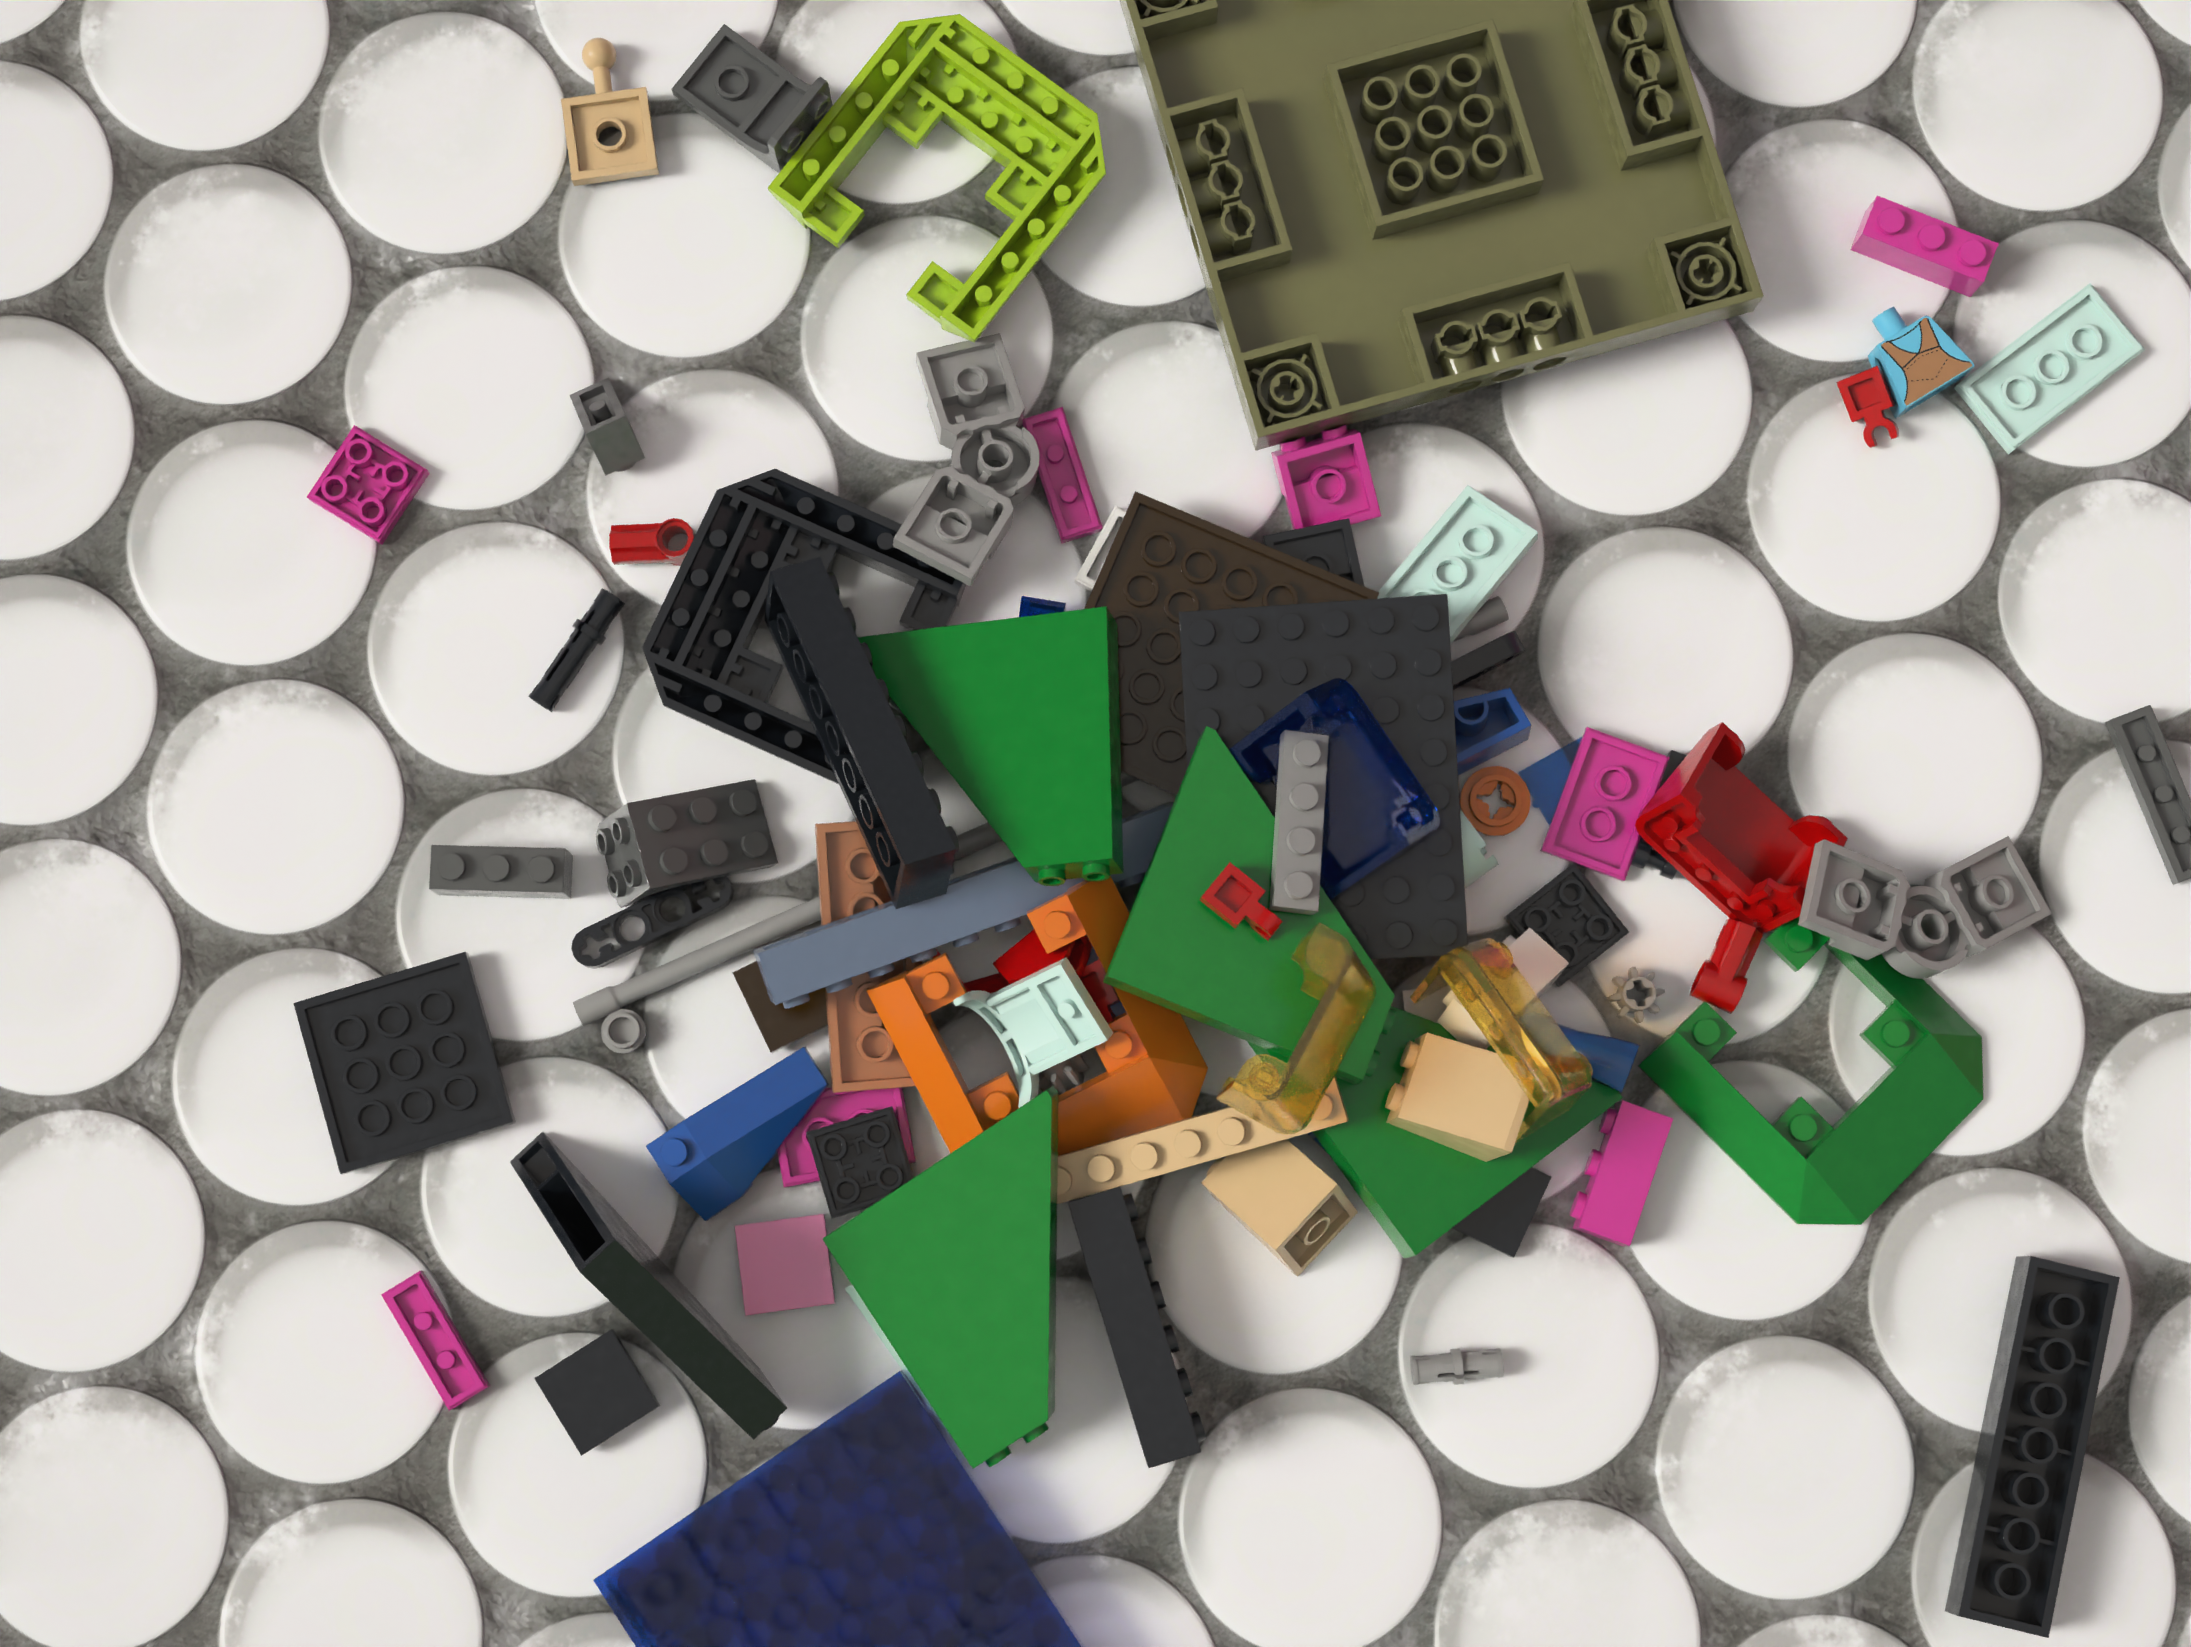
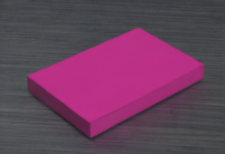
M1586 727L1540 851L1622 882L1625 881L1641 838L1635 827L1636 820L1646 804L1658 791L1670 757Z
M832 1087L826 1088L799 1125L793 1128L777 1149L784 1188L820 1181L806 1132L893 1106L909 1163H916L903 1088L833 1093Z

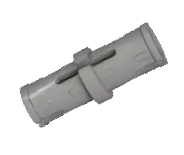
M1460 1348L1450 1349V1353L1410 1356L1413 1385L1441 1381H1453L1454 1385L1464 1384V1380L1487 1377L1500 1378L1504 1376L1503 1357L1500 1348L1476 1352H1461Z

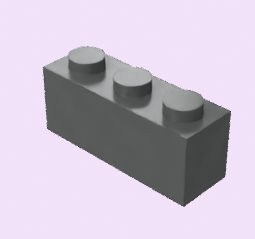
M431 845L429 889L438 895L571 899L573 855L565 848Z

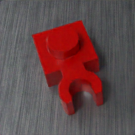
M1880 365L1836 382L1851 422L1864 418L1866 426L1863 437L1870 448L1877 445L1874 438V430L1878 426L1887 428L1891 439L1899 437L1897 424L1892 419L1887 418L1883 411L1895 406Z

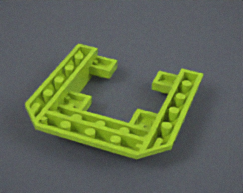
M961 14L902 21L897 24L768 186V191L805 229L810 227L839 249L865 214L863 209L838 192L837 189L886 127L915 149H918L941 120L996 160L1005 169L985 193V200L1014 221L964 284L932 261L906 294L907 300L939 322L942 330L975 343L1106 176L1098 115Z

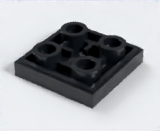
M1575 863L1504 917L1518 937L1530 927L1569 962L1555 981L1558 987L1629 933Z
M893 1106L806 1132L831 1219L869 1208L914 1178Z
M614 1329L609 1330L534 1378L581 1456L660 1406Z

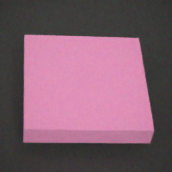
M825 1214L735 1226L745 1316L836 1304L830 1252L823 1241V1238L827 1236Z

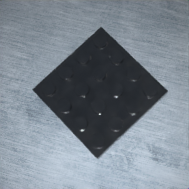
M467 952L293 1003L340 1174L352 1173L516 1123L470 957Z

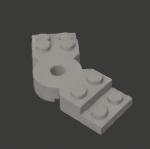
M1000 333L978 338L975 343L968 340L916 353V363L928 396L927 407L939 444L952 450L951 464L949 467L937 469L893 538V547L970 587L986 560L992 558L1011 527L1013 507L1023 502L1032 492L1036 483L1040 455L1036 440L1024 427L1020 428L1023 424L1025 406ZM989 460H998L1002 462L1004 465L1001 467H992L986 464L985 462Z
M2009 836L1925 879L1924 886L1914 887L1910 886L1902 870L1823 839L1814 846L1798 925L1830 937L1828 945L1865 960L1882 954L1889 965L1899 973L1911 978L1924 979L1956 966L1965 957H1970L1999 943L2052 913Z

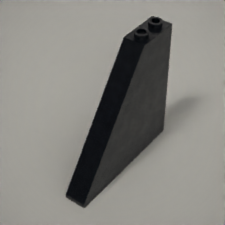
M541 1132L510 1163L579 1272L753 1440L764 1430L771 1428L777 1422L779 1416L787 1409V1406L760 1368L544 1132Z

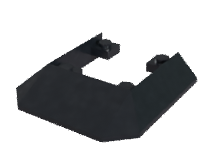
M772 469L716 491L642 649L664 707L839 784L812 724L768 704L784 669L783 665L748 650L765 614L770 570L820 557L828 573L837 554H841L915 587L899 621L900 625L911 630L948 626L956 606L959 607L966 584L893 547V538L902 524L778 469Z

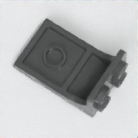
M725 24L671 89L675 97L778 173H780L833 106L829 84L826 80L819 77L812 86L805 83Z
M755 779L626 803L600 822L596 832L597 848L601 855H605L609 870L607 876L608 889L612 897L616 898L621 908L630 906L644 897L667 889L770 868L778 863Z

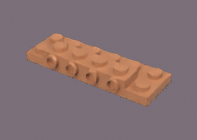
M856 821L815 824L821 926L892 901ZM907 957L894 962L895 970L870 978L868 972L852 977L853 985L832 993H827L826 991L833 1093L916 1086L872 1003L867 989L905 970L910 971L922 965V961L912 963L911 958Z

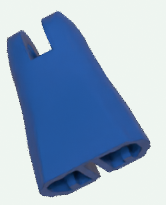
M1525 1015L1517 1019L1511 1033L1514 1043L1520 1049L1564 1062L1621 1093L1640 1047L1639 1044L1571 1029L1536 1015Z

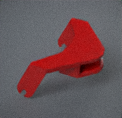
M1033 929L992 963L999 973L966 983L962 980L961 982L967 992L981 990L994 993L1066 957L1079 978H1081L1092 949V944L1088 936L1085 935L1047 954ZM937 949V955L931 957V959H934L941 955Z

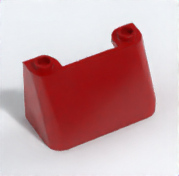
M1721 722L1702 736L1655 793L1638 816L1635 827L1639 835L1730 919L1744 922L1755 927L1761 933H1767L1800 916L1815 844L1825 839L1844 847L1848 838L1830 820L1822 816L1808 815L1796 821L1792 820L1735 767L1742 760L1745 747L1739 736Z

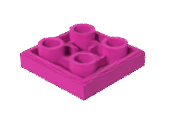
M354 425L307 495V498L383 545L430 473L424 467Z

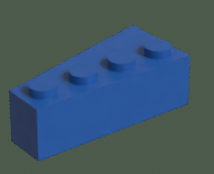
M1511 688L1454 701L1458 775L1529 739L1531 723Z

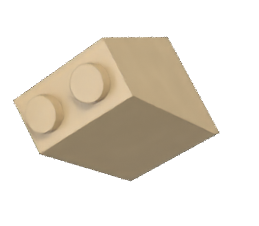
M1425 1033L1417 1037L1414 1042L1409 1041L1400 1060V1066L1405 1068L1400 1084L1394 1083L1386 1100L1385 1108L1390 1110L1386 1123L1485 1162L1512 1153L1540 1066L1431 1033Z
M1287 1139L1232 1154L1225 1158H1219L1210 1166L1207 1171V1177L1201 1182L1230 1214L1297 1277L1358 1213L1339 1185Z

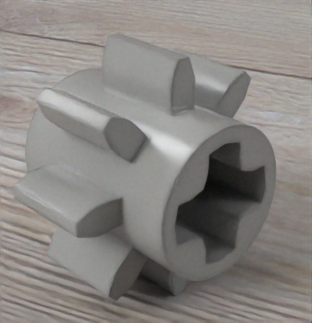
M1631 967L1628 970V981L1618 976L1611 980L1618 989L1615 994L1607 997V1001H1617L1618 1006L1621 1008L1616 1017L1621 1018L1627 1013L1634 1014L1635 1022L1641 1023L1644 1019L1643 1010L1646 1009L1653 1014L1660 1012V1008L1654 1001L1656 997L1665 993V989H1655L1654 984L1651 982L1655 977L1654 972L1645 977H1638L1636 967ZM1634 984L1637 991H1644L1645 999L1639 1001L1638 1006L1635 999H1628L1626 995L1627 991L1633 989Z
M1080 1053L1040 1072L1039 1088L1042 1092L1054 1085L1058 1095L1082 1084L1084 1082L1083 1071L1089 1069L1088 1064L1083 1059V1055Z

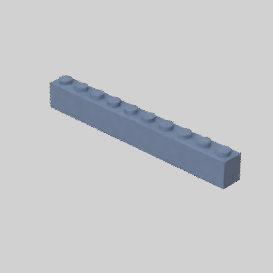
M1167 802L1122 818L1124 873L1111 875L1114 883L1119 882L1120 887H1126L1143 881V872H1146L1174 802ZM1013 857L949 880L947 892L944 895L899 909H895L893 902L890 901L753 950L770 1001L775 1005L783 1003L784 1008L787 1009L809 1001L808 993L825 987L827 993L845 989L853 985L851 978L868 972L869 977L873 978L895 970L894 962L907 957L911 958L912 963L937 955L935 947L952 942L954 947H960L975 942L979 939L977 932L994 927L996 932H1002L1021 924L1019 917L1027 915V911L1067 892L1068 888L1085 879H1066V882L1059 886H1044L1036 883L1017 858Z

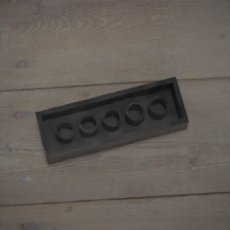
M1116 1187L1068 1202L1148 1468L1200 1453L1199 1442L1207 1438L1199 1413L1197 1411L1189 1413L1185 1397L1192 1396L1193 1392L1186 1370L1184 1368L1176 1370L1171 1353L1180 1350L1172 1325H1162L1158 1309L1166 1307L1159 1282L1154 1281L1150 1283L1145 1265L1153 1262L1145 1237L1136 1239L1131 1222L1137 1221L1139 1216L1132 1194L1123 1195L1121 1187Z

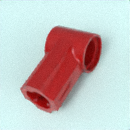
M676 518L655 524L611 525L609 549L612 563L614 565L671 563L681 566L696 534L687 522ZM677 534H686L688 536L687 544L684 548L678 551L668 550V543L673 536Z
M1730 918L1727 919L1709 960L1706 959L1695 977L1690 995L1731 1014L1743 995L1748 980L1745 978V975L1764 934L1744 922Z

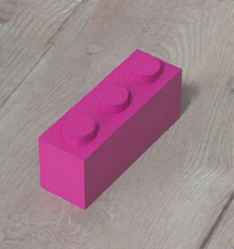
M1877 195L1865 211L1850 250L1971 297L1984 283L1999 243Z
M1624 1100L1616 1102L1614 1109L1609 1108L1604 1112L1599 1126V1132L1605 1134L1599 1151L1592 1149L1584 1174L1589 1175L1590 1179L1585 1193L1578 1191L1571 1207L1570 1216L1576 1218L1573 1229L1623 1247L1631 1245L1673 1118Z

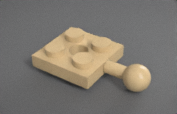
M593 38L584 45L582 59L586 67L593 71L596 94L561 99L572 183L574 186L658 175L659 169L647 88L641 87L613 91L609 69L613 67L616 61V50L610 41L604 38ZM615 127L622 132L621 139L617 144L605 146L598 141L600 133L605 128Z

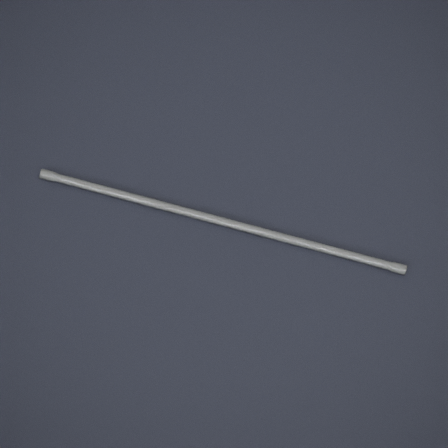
M1497 596L1486 601L1454 641L1468 635L1478 634L1509 620L1506 607L1501 598ZM1121 773V788L1138 779ZM988 822L957 836L959 851L955 853L954 861L1002 839ZM816 897L616 986H608L574 1001L573 1005L582 1025L585 1026L606 1017L627 1004L821 920L820 898Z

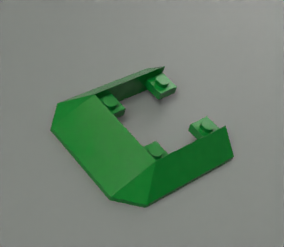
M1799 916L1775 928L1763 941L1794 972L1799 971L1824 945L1886 1006L1859 1036L1891 1067L1833 1126L1802 1097H1798L1770 1124L1709 1063L1737 1032L1705 1001L1671 1034L1667 1035L1638 1067L1796 1224L1861 1225L1984 1099L1982 1036L1923 979L1911 978L1899 973L1889 965L1882 954L1865 960L1828 945L1830 937L1798 925Z

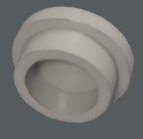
M619 1009L605 1018L601 1027V1036L603 1042L610 1050L620 1054H628L636 1051L643 1044L646 1037V1025L643 1019L634 1011Z

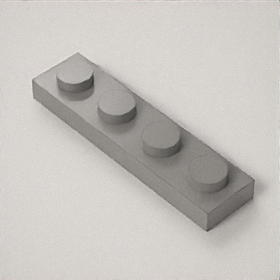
M1284 730L1280 734L1269 910L1314 915L1318 912L1329 739L1327 735Z

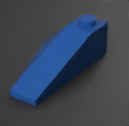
M802 1047L683 1120L646 1147L669 1184L704 1221H708L746 1194L752 1186L753 1180L776 1155L777 1149L793 1128L799 1125L828 1087L829 1083L806 1047Z

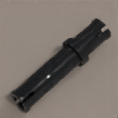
M602 588L581 620L576 619L572 625L575 629L570 638L561 648L540 682L528 697L552 712L565 690L584 665L588 656L593 652L597 644H603L606 639L603 635L625 603Z

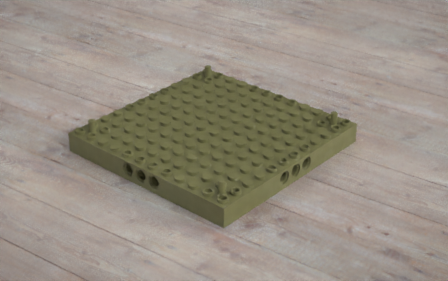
M1119 0L1255 451L1296 440L1300 437L1321 433L1325 430L1335 429L1342 425H1350L1753 312L1764 297L1668 0Z

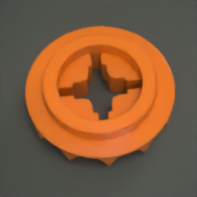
M1490 766L1476 771L1467 779L1460 793L1462 812L1474 828L1485 836H1505L1522 825L1530 810V793L1526 783L1517 773L1505 767ZM1497 784H1499L1500 799L1513 807H1499L1496 814L1490 819L1489 805L1477 797L1490 796L1493 790L1496 789Z

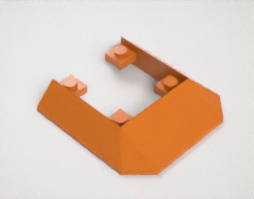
M1111 875L1109 879L1104 881L1084 880L1068 888L1067 892L1027 911V916L1047 954L1087 935L1105 972L1108 970L1130 914ZM946 952L910 971L905 970L867 989L872 1003L950 1153L1019 1108V1092L1008 1071L971 1090L968 1089L930 1015L931 1012L967 993ZM1114 987L1126 1012L1107 1022L1113 1034L1108 1041L1095 1046L1107 1071L1058 1095V1155L1192 1117L1208 1066L1181 1014Z

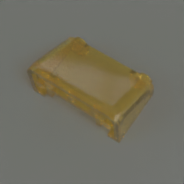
M1320 922L1301 938L1290 958L1299 963L1303 970L1304 981L1300 990L1318 999L1320 1002L1287 1064L1267 1054L1255 1055L1243 1064L1236 1078L1228 1077L1216 1097L1220 1102L1283 1135L1296 1134L1305 1129L1310 1123L1376 995V984L1371 974L1348 940L1340 933Z

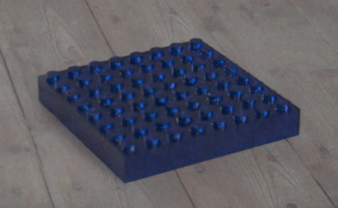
M903 1370L897 1372L593 1580L636 1647H1085Z

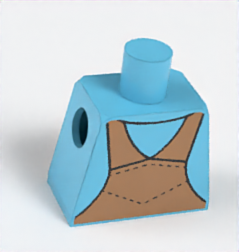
M1893 306L1872 320L1884 341L1875 346L1868 355V359L1872 368L1878 365L1881 367L1895 406L1890 407L1895 419L1961 380L1975 367L1968 356L1927 315L1907 326Z

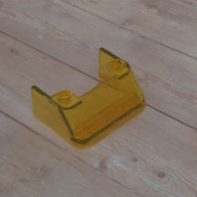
M1486 938L1454 948L1440 957L1410 996L1413 1003L1417 1004L1443 987L1450 986L1535 1107L1532 1113L1522 1122L1515 1143L1568 1111L1592 1086L1591 1076L1593 1075V1069L1590 1062L1583 1054L1575 1050L1515 966L1510 950L1502 942Z

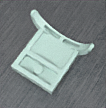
M1067 957L994 993L981 990L970 991L953 1000L955 1006L968 1007L979 1014L991 1026L1002 1042L1016 1074L1019 1089V1108L1038 1095L1040 1072L1108 1041L1113 1034V1031Z

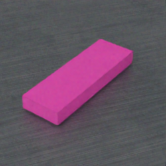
M1063 407L1023 419L1022 426L1033 435L1038 445L1040 455L1038 474L1061 544L1101 532L1103 527Z
M423 1271L415 1273L381 1294L449 1411L490 1387V1384Z

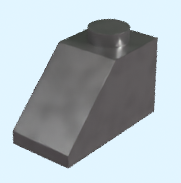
M609 378L570 394L584 432L605 476L615 471L622 472L628 470L637 461L645 458Z

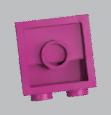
M1342 425L1335 429L1322 431V438L1306 442L1304 436L1296 440L1280 443L1281 450L1271 452L1281 493L1285 496L1293 530L1349 518L1352 525L1381 516L1361 433L1356 429L1347 430V426Z

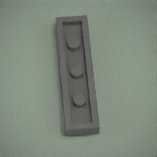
M2151 705L2113 718L2105 722L2171 882L2174 885L2191 878V799Z

